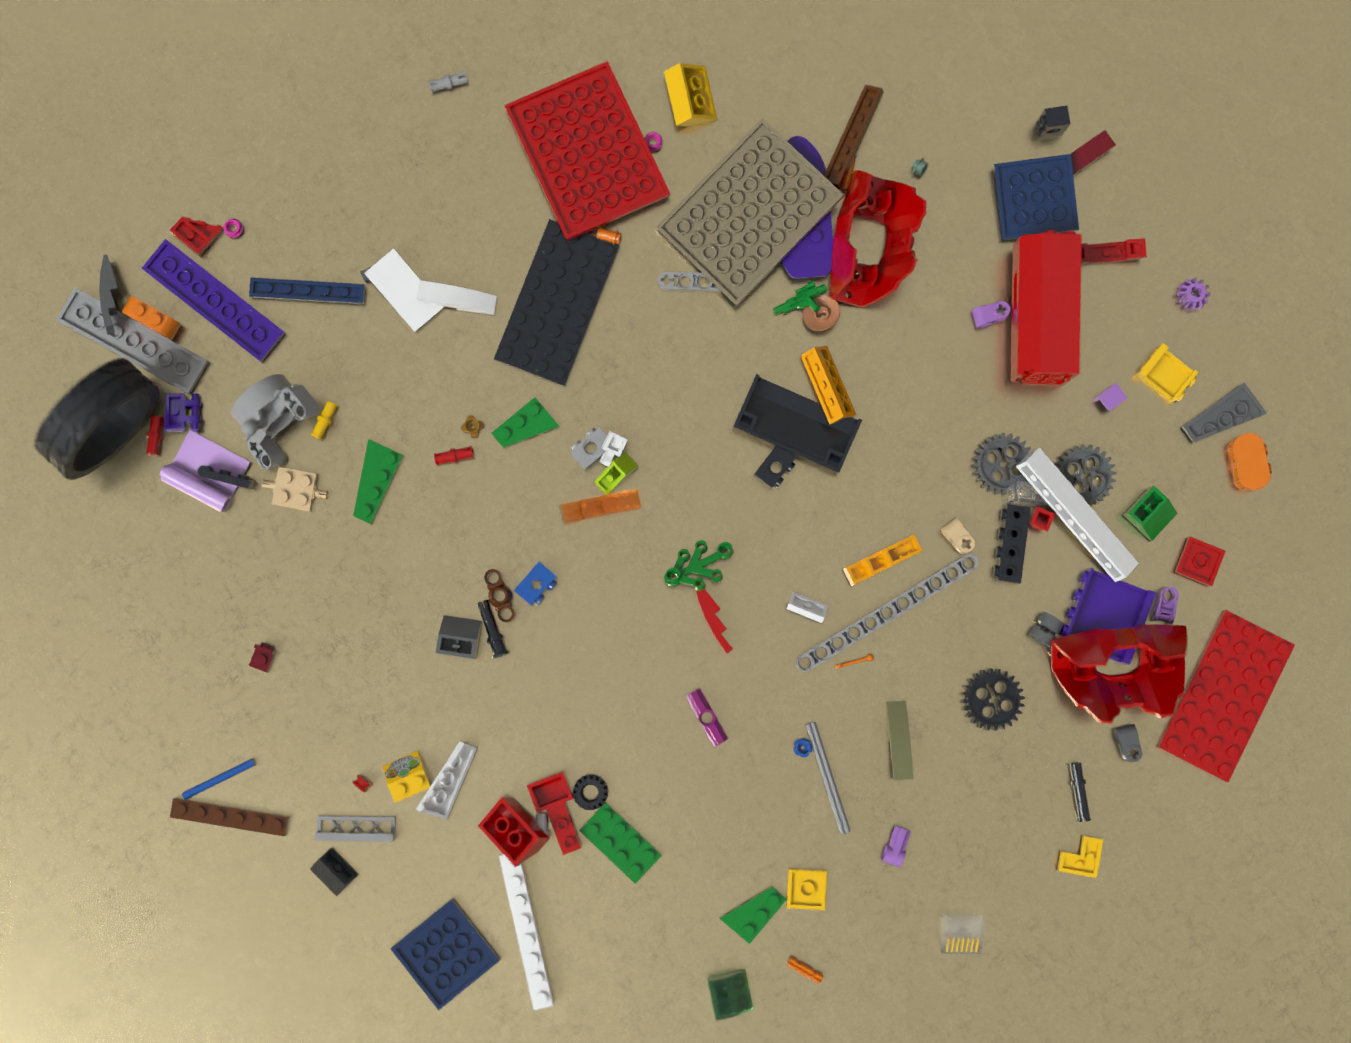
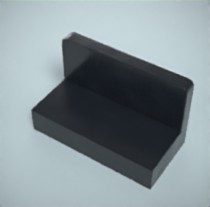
M331 848L310 868L335 896H338L358 876Z

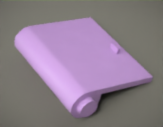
M189 430L173 463L167 466L164 465L159 475L163 482L220 512H224L238 486L201 477L198 474V468L202 465L211 466L216 472L223 469L231 471L232 476L238 477V474H245L251 462Z

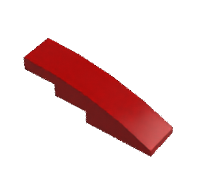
M695 589L699 605L709 628L725 653L728 654L733 648L721 634L727 628L715 615L721 608L705 589L702 591Z

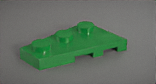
M534 397L491 434L503 448H506L560 426L537 398Z
M771 886L733 911L720 917V920L750 944L787 899Z

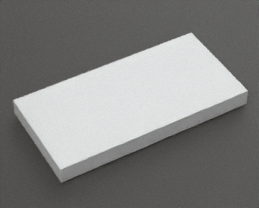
M394 249L364 273L414 332L443 308V306H438L437 303L417 300L420 279Z

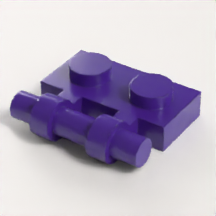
M185 393L165 394L166 432L186 431V424H191V431H199V424H201V417L199 416L201 401L199 400L198 393L192 394V400H186ZM186 408H191V416H186Z

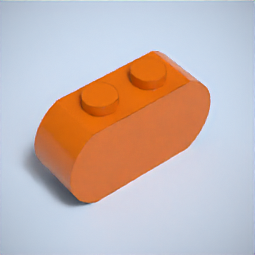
M133 296L129 297L121 311L124 315L171 341L181 326V323Z
M1245 433L1234 438L1228 445V452L1235 485L1247 492L1262 489L1269 483L1271 479L1270 474H1272L1271 464L1267 461L1268 449L1266 444H1264L1261 437L1253 433Z

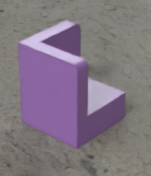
M1115 383L1094 399L1096 401L1100 400L1105 408L1111 411L1128 397L1118 384Z

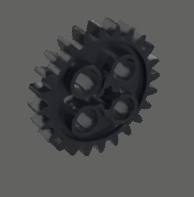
M989 668L988 674L985 670H981L982 676L975 673L976 680L969 678L968 680L971 685H964L968 692L962 693V695L967 697L961 701L962 703H967L963 710H969L970 713L966 717H974L972 720L973 724L979 721V728H982L985 724L988 731L991 726H993L994 731L998 730V726L1004 730L1005 723L1012 726L1011 719L1018 721V718L1015 716L1016 713L1022 714L1019 707H1025V705L1020 703V700L1025 699V697L1020 696L1019 693L1023 689H1017L1020 682L1013 683L1015 676L1008 678L1007 671L1001 675V669H997L994 673L993 669ZM997 682H1001L1004 687L1000 693L995 690ZM987 683L990 684L992 696L997 697V700H995V705L1000 713L999 716H997L994 703L989 702V699H991L992 696L987 688ZM979 688L985 691V697L979 699L976 695ZM1004 700L1010 703V708L1007 711L1001 708V703ZM987 706L992 710V714L989 717L983 715V709Z

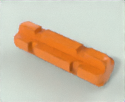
M790 957L787 962L788 967L793 970L795 968L798 973L809 979L812 978V981L817 984L822 981V973L815 972L812 967L803 962H798L799 960L794 957Z

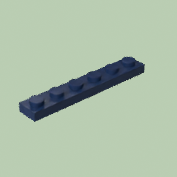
M250 277L249 297L364 304L365 284Z

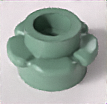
M924 158L917 159L912 165L915 176H923L928 168V163L925 162Z

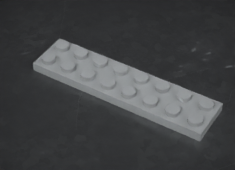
M74 288L56 321L184 392L191 393L209 361L117 311V315L110 316L115 333L107 335L100 301Z

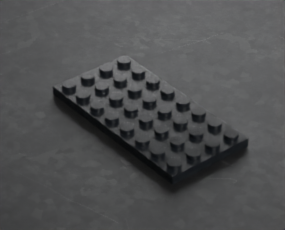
M549 219L494 360L565 387L620 246L598 239L588 233L566 241L558 222Z

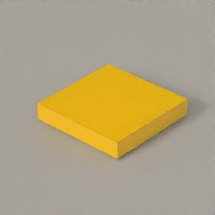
M788 868L786 908L826 910L827 870Z

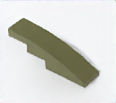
M906 701L886 702L893 780L914 779Z

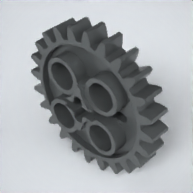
M1001 433L1000 438L997 434L993 435V440L987 437L988 444L980 443L983 449H976L979 456H973V458L978 460V462L972 464V466L978 467V470L973 473L980 474L977 481H984L982 487L989 485V492L995 488V494H999L1002 490L1003 495H1007L1008 489L1013 494L1015 493L1014 488L1018 491L1022 490L1020 484L1028 485L1025 480L1026 478L1021 472L1017 476L1012 473V467L1018 465L1031 449V447H1024L1026 441L1019 443V436L1013 439V434L1010 433L1006 438L1005 433ZM1008 447L1014 449L1013 457H1009L1006 454ZM998 448H1001L1002 457L998 452ZM990 452L996 455V461L994 463L988 460V454ZM1007 461L1008 465L1001 467L1000 463ZM995 471L1001 472L1002 478L1000 481L994 479L993 474ZM1006 471H1007V474H1008L1009 477H1010V480H1007V478H1006V476H1007V475H1006Z
M1081 444L1080 450L1077 446H1073L1074 452L1067 449V456L1060 455L1063 461H1056L1060 466V472L1071 482L1073 487L1078 482L1082 483L1083 490L1079 494L1084 497L1088 504L1091 501L1093 505H1096V499L1104 501L1102 495L1109 496L1107 489H1114L1110 482H1116L1115 479L1111 478L1112 475L1117 474V472L1111 471L1115 464L1108 463L1112 458H1105L1106 451L1099 453L1100 447H1096L1093 451L1092 445H1089L1086 449L1085 445ZM1089 458L1095 460L1093 468L1087 467L1086 462ZM1079 459H1081L1084 472L1089 473V475L1086 476V479L1091 487V491H1088L1086 479L1081 478L1083 470L1078 462ZM1071 464L1077 467V471L1073 475L1068 472V467ZM1095 476H1099L1101 478V484L1099 486H1095L1093 484V478Z

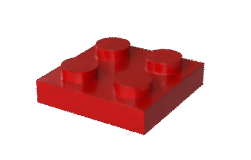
M1190 536L1186 541L1175 573L1211 587L1226 551Z

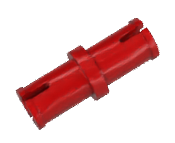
M151 416L149 433H147V455L158 456L159 443L163 436L161 435L162 417Z
M472 446L460 449L451 448L450 451L434 453L436 465L449 462L458 463V460L474 458Z

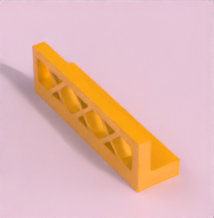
M828 346L813 347L800 355L829 424H834L843 418L857 415Z

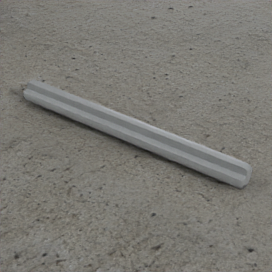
M815 722L808 723L806 728L841 834L849 833L850 827L817 724Z

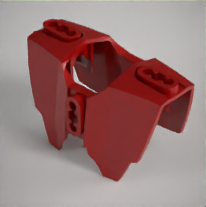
M854 171L837 218V226L833 238L830 299L858 307H865L896 291L900 282L914 271L918 259L915 256L914 250H911L915 240L912 234L918 232L922 220L927 214V201L916 194L915 187L875 177L868 172ZM854 215L880 222L886 226L887 237L884 253L878 264L857 263V250L848 240L850 239Z
M1142 624L1124 629H1094L1052 639L1051 670L1073 703L1079 708L1086 709L1099 723L1113 724L1114 719L1120 715L1122 707L1131 708L1139 706L1140 710L1153 714L1160 719L1173 716L1177 699L1184 695L1187 628L1185 625ZM1140 648V666L1132 673L1107 675L1097 671L1096 666H1106L1115 650Z

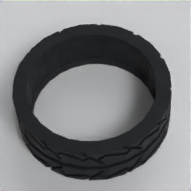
M118 358L106 362L83 377L55 404L37 431L34 447L66 479L75 480L79 479V477L82 478L114 457L139 432L155 409L160 395L159 389L146 376L142 375V372L129 360Z

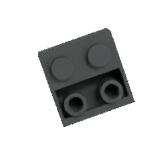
M444 615L435 653L476 659L482 621Z

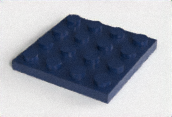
M1071 154L994 164L1002 240L1016 239L1023 234L1045 233L1047 230H1054L1056 233L1079 230Z
M453 899L390 948L438 1011L500 961L496 953Z

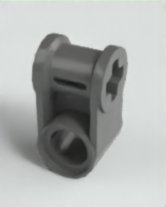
M1135 724L1115 728L1116 740L1123 759L1127 762L1139 761L1142 758V749ZM1131 750L1136 752V754H1134L1133 757L1128 756V753L1131 752Z

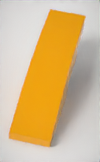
M915 534L843 570L851 586L923 550Z

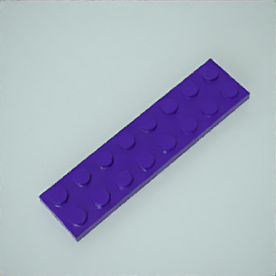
M166 239L142 267L145 272L260 362L265 359L285 334L278 326Z

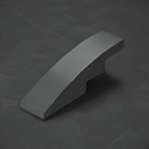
M106 254L103 255L100 271L99 293L102 316L107 335L115 333L110 316L117 315L113 297L120 296L108 255Z

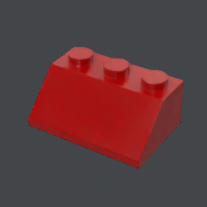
M501 797L478 825L514 867H517L538 853L550 839L513 798Z

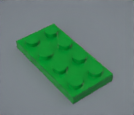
M607 802L579 830L635 884L662 856Z

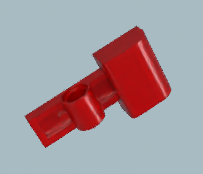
M564 771L528 784L527 788L536 812L547 811L562 854L565 855L581 849L582 847L574 829L573 821L565 805V802L574 799Z

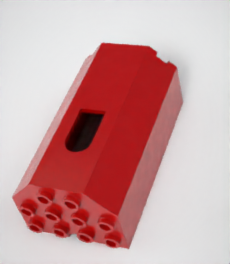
M1047 230L1045 233L1023 234L1013 244L1011 381L1019 382V379H1022L1023 384L1065 385L1080 374L1082 234H1076L1075 231H1065L1064 234H1060L1054 230Z

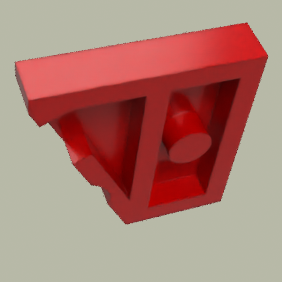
M182 216L169 231L200 256L224 229L221 225H210L204 221H194L191 218Z

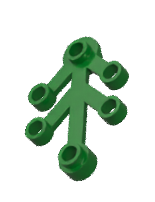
M700 540L695 544L696 549L691 560L689 551L681 549L678 552V559L674 568L668 569L665 573V582L669 586H678L681 583L691 585L697 591L704 590L706 584L703 578L694 579L687 577L691 573L710 577L714 582H720L723 579L721 570H712L704 567L721 558L730 559L734 553L732 545L728 542H722L718 545L717 552L701 560V555L708 549L705 541ZM690 560L689 565L682 569L684 562Z

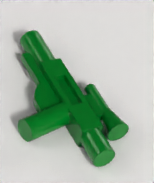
M812 280L806 286L795 290V293L798 295L774 307L773 310L777 315L781 312L785 314L796 308L805 309L810 306L814 312H818L820 306L815 302L814 298L827 291V287L825 284L816 287Z

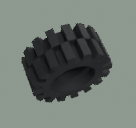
M595 775L583 776L575 783L573 788L574 801L584 810L600 808L608 796V788L605 781ZM587 785H593L598 790V796L594 800H588L583 795V789Z

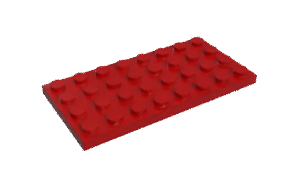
M1224 610L1157 747L1229 783L1295 644L1228 610Z

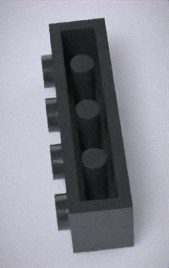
M1007 504L1001 509L1000 520H1003L1002 527H999L998 530L1000 546L996 547L995 557L998 558L997 565H994L993 576L997 582L1021 584L1031 507Z

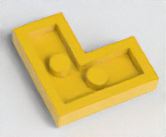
M1083 836L1079 855L1060 851L1057 871L1097 878L1103 839Z

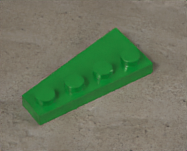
M368 439L353 513L354 517L372 524L404 455Z

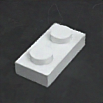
M792 592L786 609L823 623L828 605Z

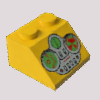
M419 751L382 766L387 786L395 803L426 790L432 785Z

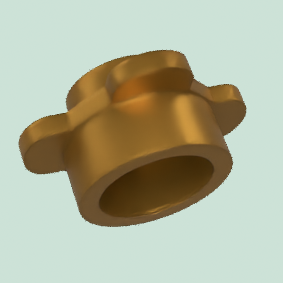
M469 415L461 426V430L468 432L471 437L475 438L484 424L482 421L476 420L473 415Z

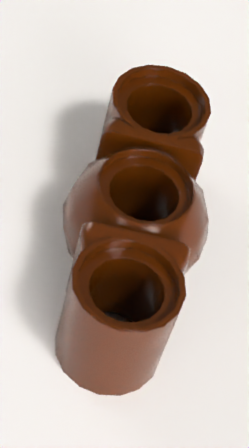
M490 569L484 575V580L489 590L488 600L495 607L499 620L510 623L516 617V611L511 602L512 591L505 585L502 574L496 569ZM491 573L498 574L499 579L496 583L489 582L488 578ZM498 591L505 593L503 601L495 599V594ZM510 609L512 612L511 618L503 619L502 611Z

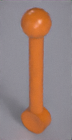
M868 654L867 657L835 665V668L837 669L867 660L873 661L874 656L872 654Z

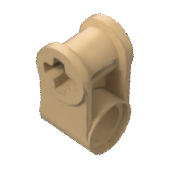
M955 517L940 529L945 538L951 542L960 554H968L974 549V539L958 518ZM963 542H969L968 548H962Z

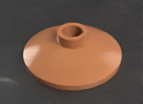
M828 296L814 298L815 302L820 306L818 312H814L810 306L803 310L804 323L814 331H824L836 324L840 316L838 303Z

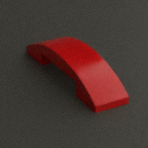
M1145 238L1100 244L1083 243L1081 248V264L1113 263L1147 257Z

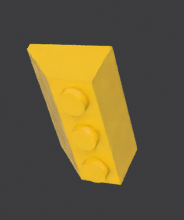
M679 63L664 71L676 126H694L718 120L706 66Z

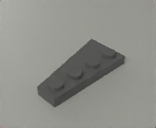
M1243 383L1181 428L1194 443L1265 415L1267 412L1247 385Z

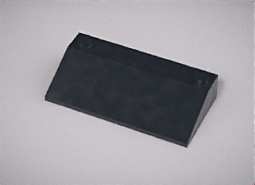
M756 374L733 427L839 473L862 420L849 417L843 418L834 424H829L820 403L769 382Z

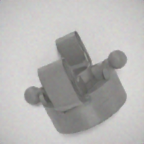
M282 374L268 376L253 384L240 395L231 409L232 417L246 435L244 439L248 440V450L264 469L276 467L284 463V454L273 440L278 432L295 419L306 420L316 416L319 412L317 402L303 385L294 384L292 386Z

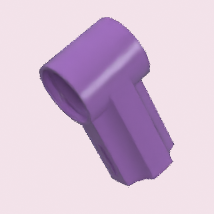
M898 826L894 827L889 845H886L882 856L883 862L897 867L902 866L911 831Z

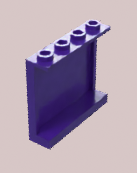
M1088 568L1081 575L1080 589L1077 588L1074 594V606H1071L1068 610L1067 617L1069 619L1067 625L1065 624L1061 629L1060 635L1063 637L1094 629L1114 630L1145 624L1156 592L1141 589L1121 580L1115 582L1110 576L1095 571L1094 568ZM1136 648L1115 650L1109 659L1124 665H1130Z

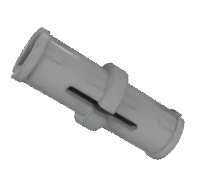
M465 71L450 76L446 74L445 77L429 80L432 92L445 88L452 89L453 86L468 83Z

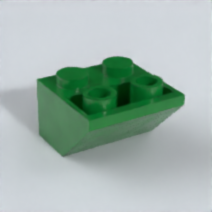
M1151 486L1123 516L1150 541H1153L1178 513L1170 500L1155 486Z

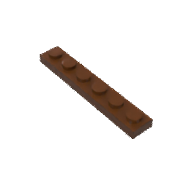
M865 84L824 174V177L836 188L840 189L882 98L884 93L882 88Z
M173 798L170 818L278 836H286L289 820L288 816Z

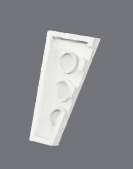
M459 741L416 810L447 820L477 747Z

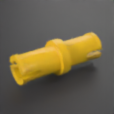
M326 401L321 415H318L316 418L318 421L310 434L311 436L322 440L328 425L332 423L331 418L338 405Z

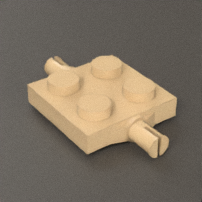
M278 467L277 477L274 481L265 479L262 481V483H268L262 484V487L273 489L272 505L311 511L312 502L315 497L327 499V495L321 494H328V491L317 489V474Z

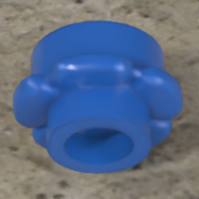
M798 739L794 743L796 755L807 757L812 752L813 746L808 739Z

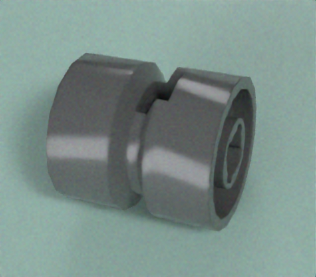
M1043 611L1037 620L1039 624L1034 625L1029 635L1043 645L1051 647L1052 639H1056L1055 634L1060 633L1065 624L1053 615ZM1043 628H1045V629H1047V630L1049 631L1048 634H1047L1046 632L1042 631Z

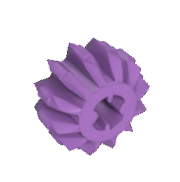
M1194 277L1191 281L1186 279L1184 284L1179 286L1181 291L1177 292V295L1182 297L1179 303L1185 302L1184 308L1190 305L1191 310H1195L1196 307L1201 309L1203 304L1209 302L1206 297H1209L1211 293L1206 291L1209 285H1202L1204 280L1201 279L1197 282V278ZM1191 292H1196L1197 295L1192 296Z

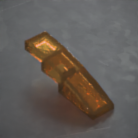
M636 489L559 505L562 522L566 524L640 509L641 504L638 490Z

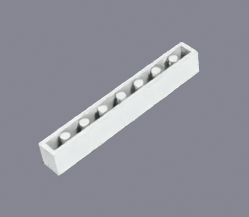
M1040 447L1028 453L1016 466L1115 582L1126 578L1139 564L1133 554L1125 548L1121 540L1113 534L1108 525L1101 520L1096 511L1089 506L1084 497L1076 491L1071 482L1064 477L1059 468L1052 463Z
M501 853L499 859L533 1009L538 1010L554 1005V998L523 863L514 867L505 855Z

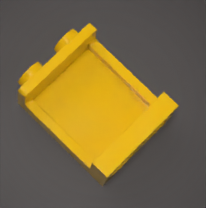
M1162 343L1139 369L1136 376L1170 403L1176 400L1179 402L1186 394L1184 392L1186 387H1191L1198 379L1196 375L1199 371L1190 369L1167 350L1169 347Z

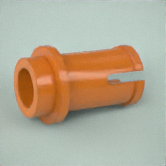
M599 227L598 239L612 242L613 245L620 244L622 233H619V230L611 231Z

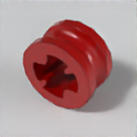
M359 774L357 775V780L352 781L364 793H366L367 787H371L370 782Z

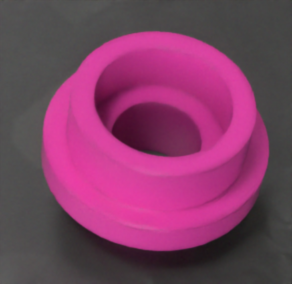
M650 132L645 136V141L650 151H657L661 148L663 140L660 134ZM654 139L657 141V143L655 145H651L650 140Z
M229 219L224 224V232L227 236L236 238L242 234L243 225L238 219ZM237 226L236 231H231V227Z

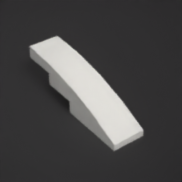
M420 280L417 300L437 303L438 306L453 307L460 311L494 315L497 296L467 288Z

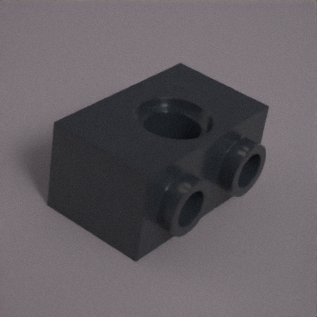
M1068 106L1044 109L1038 121H1036L1037 132H1040L1041 137L1064 134L1071 124Z
M775 446L753 476L771 490L774 486L778 488L784 480L782 478L785 472L790 473L796 465L793 462L795 457L785 449ZM772 464H779L781 471L779 473L772 472Z

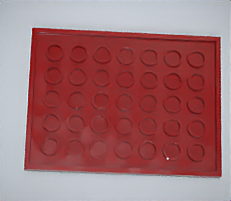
M608 61L504 105L566 241L670 196L671 193Z

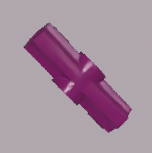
M698 689L687 695L686 698L712 745L715 747L728 740L702 690ZM709 712L712 714L713 719L710 723L702 721L703 713Z

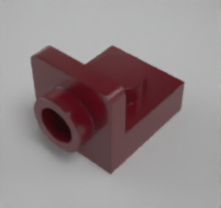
M261 642V645H254L255 651L249 666L268 673L276 651L272 650V645Z

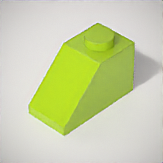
M624 452L620 457L611 462L610 466L601 473L594 483L606 495H609L637 468L638 464Z

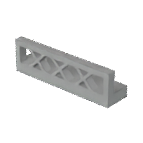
M317 816V832H315L314 841L393 842L395 841L396 817ZM322 820H330L335 827L330 832L322 831ZM344 820H349L354 825L349 832H344L339 826ZM363 821H369L374 827L369 832H363L359 825ZM383 821H391V832H383L378 825Z

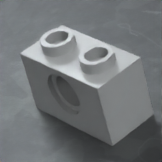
M600 427L597 430L595 428L591 429L586 434L587 438L582 442L579 440L571 446V455L585 471L600 460L605 453V450L601 447L607 436ZM589 443H594L597 446L596 450L592 453L586 451V446Z

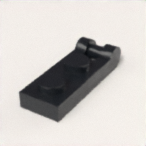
M202 465L198 468V474L201 477L248 489H253L255 481L249 480L250 476L238 474V477L232 476L231 471L223 469L216 472L211 466Z

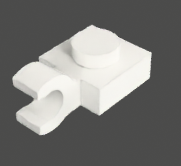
M609 431L601 447L605 450V453L599 462L609 467L614 455L620 457L628 439Z

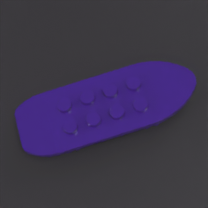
M802 136L791 137L787 142L824 176L826 168L817 149ZM831 211L782 260L786 271L792 278L823 277L829 274L832 266L833 249Z

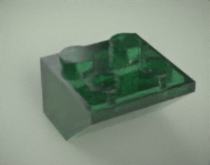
M746 970L707 978L716 1021L736 1017L754 1010Z

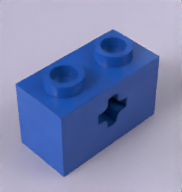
M538 562L514 591L531 606L534 604L538 605L544 599L543 593L547 589L551 591L557 584L555 581L557 576L541 562ZM541 580V589L536 588L533 590L534 584L532 583Z

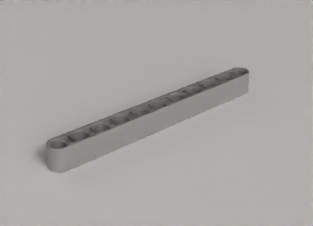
M973 554L962 556L800 655L796 660L797 668L801 671H809L974 571L979 565L978 558ZM966 558H970L973 561L972 568L965 566L964 561ZM950 568H954L957 571L955 578L949 577L948 570ZM933 578L940 580L941 585L939 588L932 586ZM917 588L924 590L923 598H918L915 595ZM900 598H906L908 600V606L906 608H902L899 606ZM885 607L890 608L892 611L890 618H885L882 614ZM869 617L873 618L876 622L873 628H869L866 625V620ZM852 627L859 630L857 638H852L849 634ZM836 637L841 638L843 641L841 648H836L833 645V640ZM820 647L825 648L827 652L824 658H819L816 654L817 649ZM803 657L810 660L808 668H802L800 665V660Z

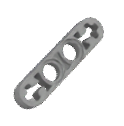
M663 272L658 277V285L663 290L721 292L716 286L715 288L712 287L713 283L711 281L707 287L700 286L699 280L706 277L703 273ZM665 276H668L669 280H675L674 276H678L677 286H674L675 282H669L666 286L661 280H664ZM688 277L691 283L689 286H682L680 279Z

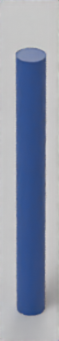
M250 759L183 792L182 796L186 800L256 764L253 759Z

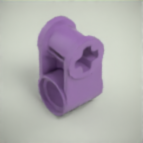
M1004 301L972 309L977 328L1003 321L1010 313V306ZM999 307L1001 310H1005L1003 315L1000 312H996Z
M1162 587L1158 590L1152 612L1153 621L1162 620L1167 621L1168 624H1173L1179 593L1175 588ZM1166 590H1169L1172 594L1171 599L1168 601L1164 598Z

